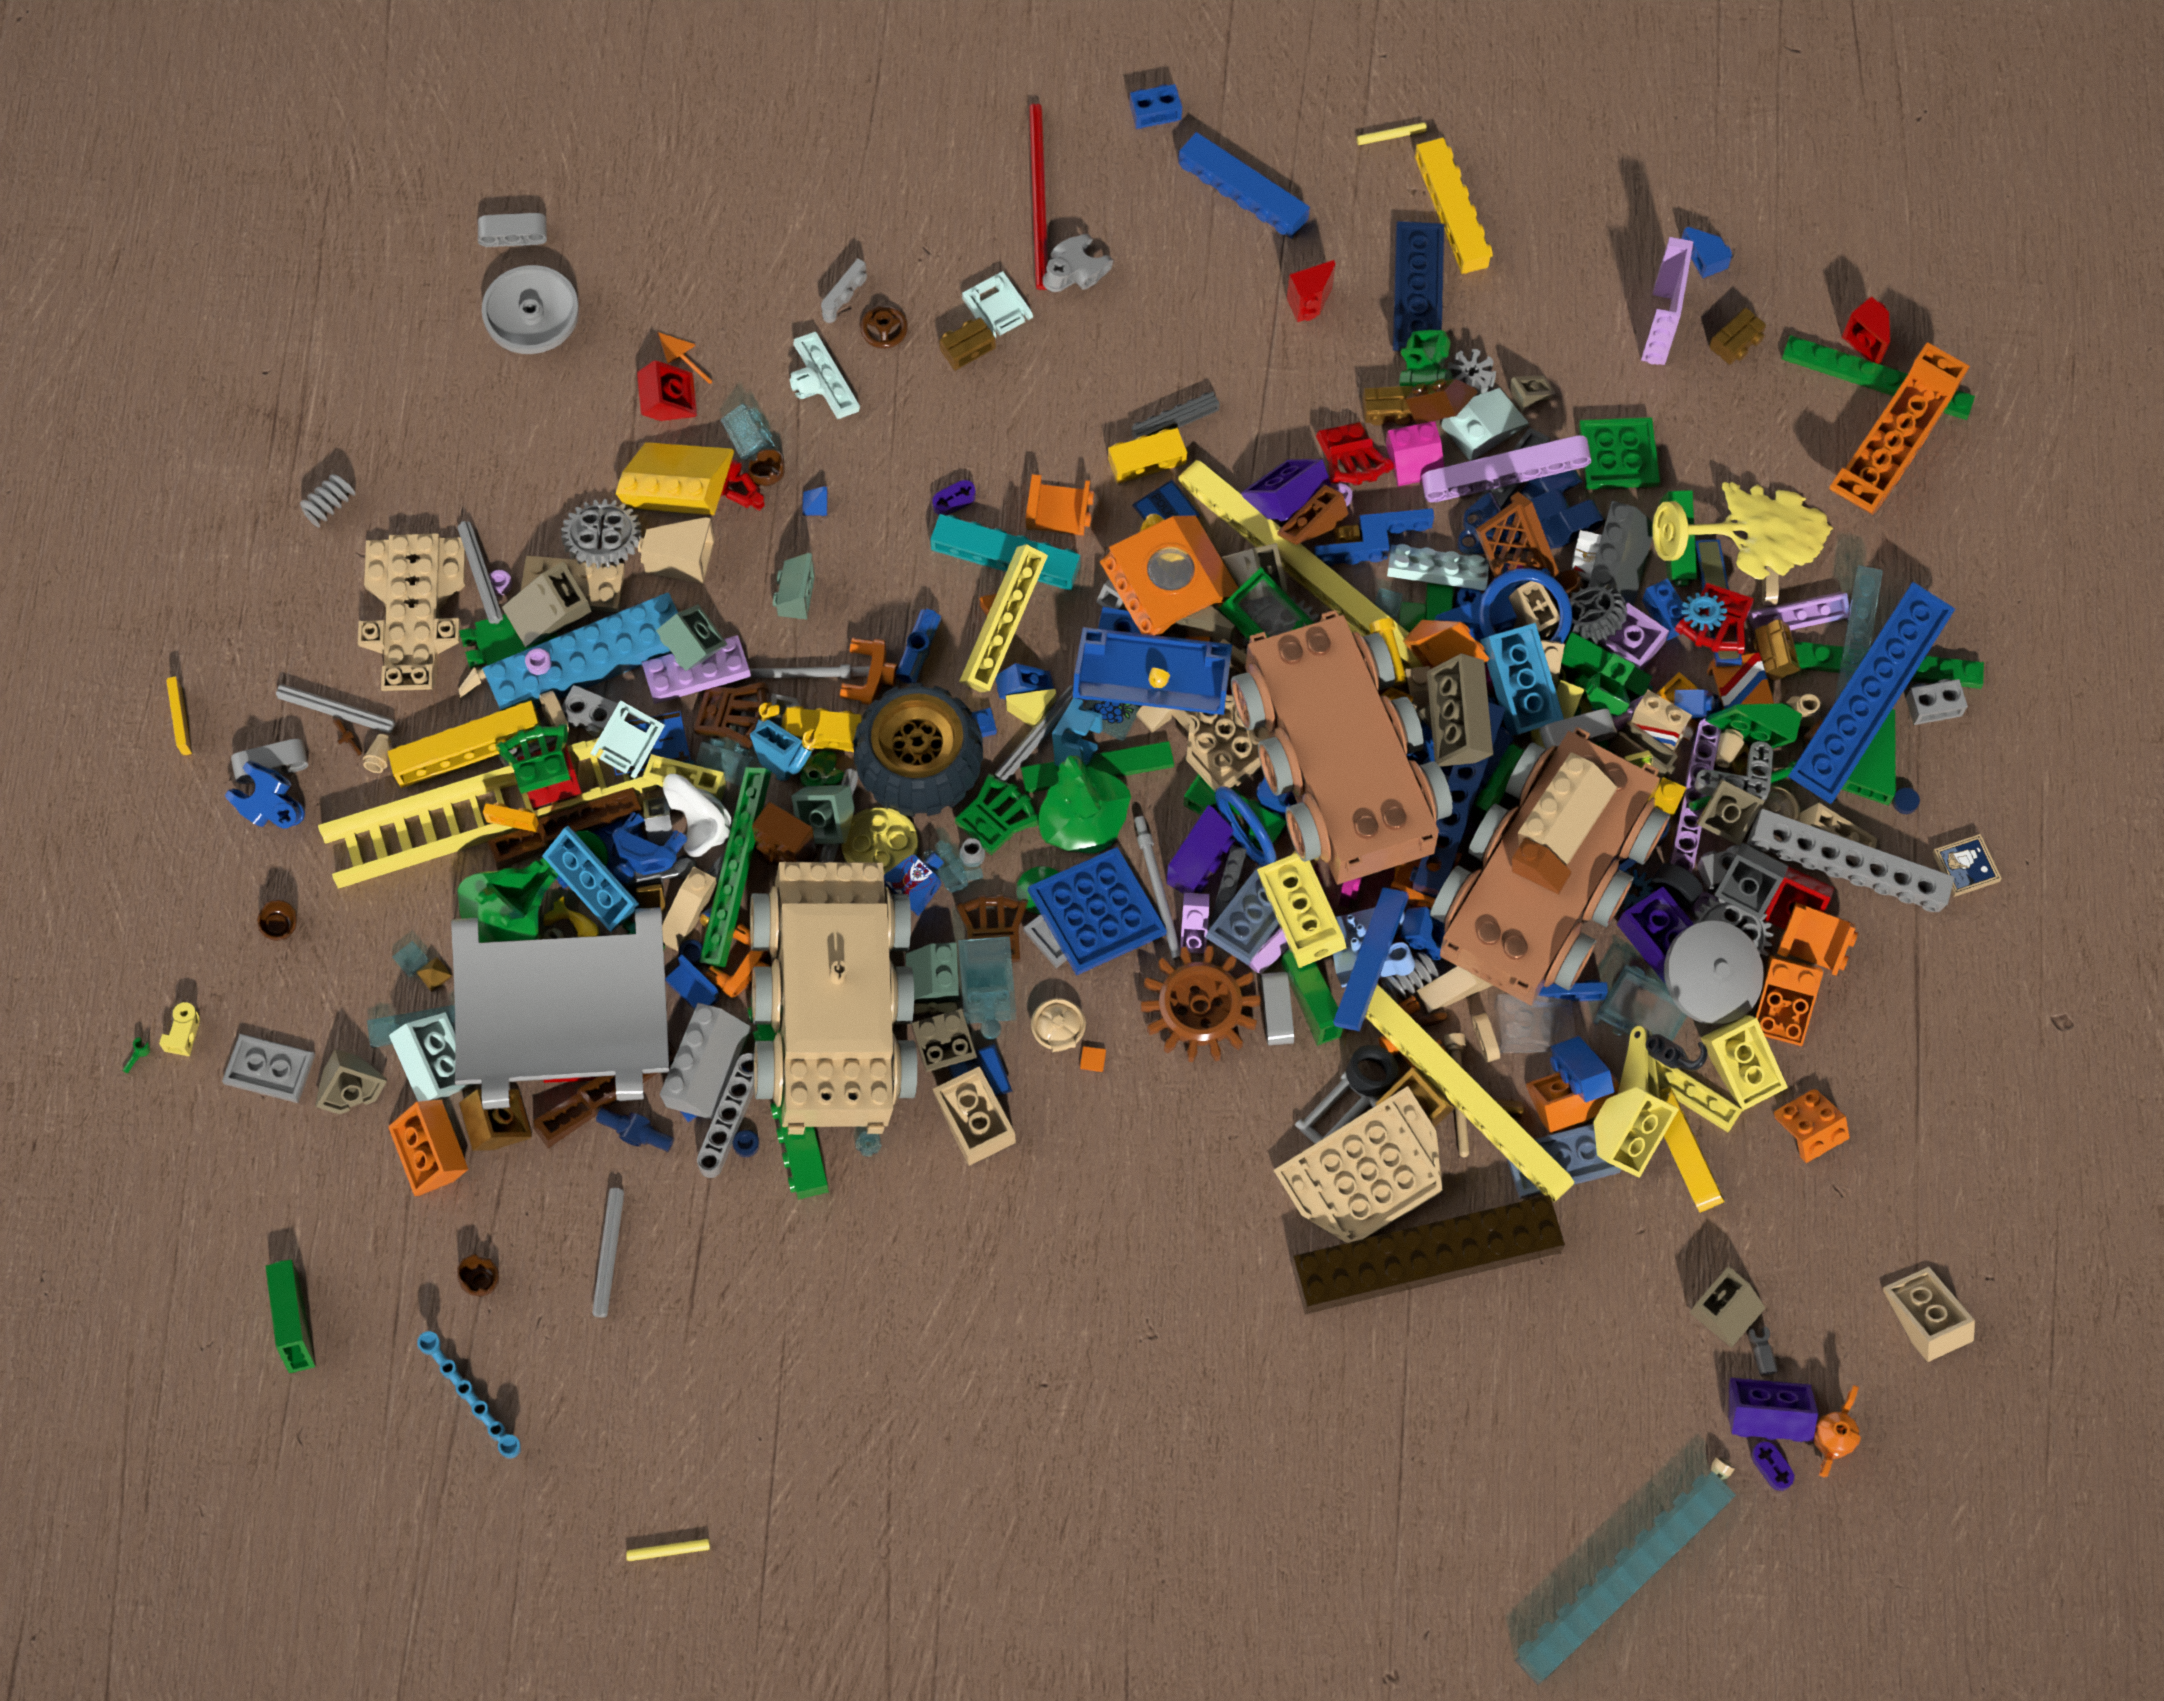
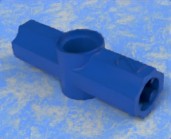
M921 609L913 631L907 638V646L896 671V677L902 682L908 684L916 683L923 664L930 655V647L941 621V615L933 610ZM916 644L924 645L920 649H915L913 646Z

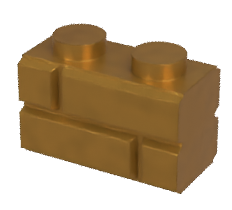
M1743 308L1712 337L1709 347L1729 365L1736 359L1741 361L1748 354V348L1751 345L1757 346L1764 339L1765 335L1763 333L1766 325L1760 318L1755 317L1754 313L1748 308Z
M982 318L966 321L962 328L954 332L952 330L946 332L939 340L940 351L954 371L996 348L995 336Z
M1413 386L1364 388L1363 410L1365 423L1379 426L1385 422H1395L1396 424L1403 425L1413 421L1414 418L1405 400L1412 392Z
M1777 619L1768 623V625L1755 629L1756 639L1753 640L1755 650L1760 653L1765 673L1769 678L1779 680L1786 677V675L1800 671L1788 624L1781 619Z

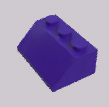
M1288 459L1242 491L1241 494L1246 501L1267 519L1285 521L1290 519L1295 511L1300 510L1324 485L1329 487L1332 485L1323 459Z
M1207 806L1168 865L1167 885L1183 894L1197 892L1201 894L1208 883L1206 878L1210 872L1214 874L1221 864L1220 857L1224 852L1228 853L1235 842L1232 839V827L1213 807Z
M1661 887L1626 910L1618 921L1617 926L1664 984H1666L1664 964L1667 951L1676 936L1694 924L1665 888Z
M1730 1378L1729 1424L1731 1434L1740 1437H1765L1770 1440L1777 1438L1790 1439L1796 1442L1814 1440L1818 1411L1810 1384Z

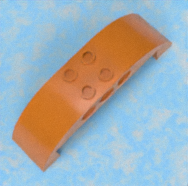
M1927 342L1915 359L1908 376L1846 468L1842 467L1830 485L1829 490L1874 515L1892 492L1928 438L1970 366Z

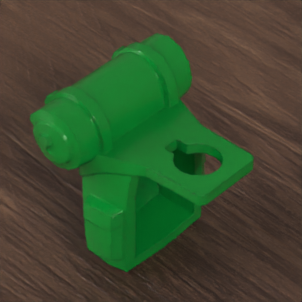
M1444 330L1412 332L1406 348L1401 349V354L1407 364L1406 370L1400 374V386L1415 387L1421 383L1430 385L1440 379H1445V381L1453 379L1451 371L1444 369L1445 359L1448 357L1451 343Z
M1613 653L1601 671L1590 677L1581 674L1574 680L1573 685L1585 689L1582 699L1588 698L1589 703L1595 709H1609L1611 715L1616 714L1620 716L1627 711L1630 704V698L1625 689V682L1634 669L1635 664ZM1615 663H1622L1626 667L1625 672L1617 675L1615 678L1612 677L1611 666Z

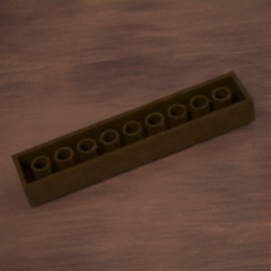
M1546 1195L1294 1255L1291 1266L1304 1313L1309 1314L1560 1254L1565 1243L1551 1197Z

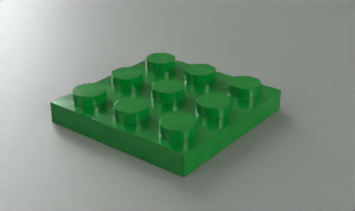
M1652 417L1579 421V434L1587 438L1591 455V463L1583 467L1586 490L1659 487L1660 478Z

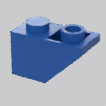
M1675 690L1674 705L1690 713L1692 719H1704L1706 716L1722 711L1721 699L1715 693L1707 690Z

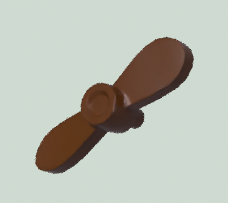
M335 718L333 723L342 734V738L337 740L338 744L340 745L343 742L349 743L358 756L362 755L353 742L355 738L351 731H346L341 721Z

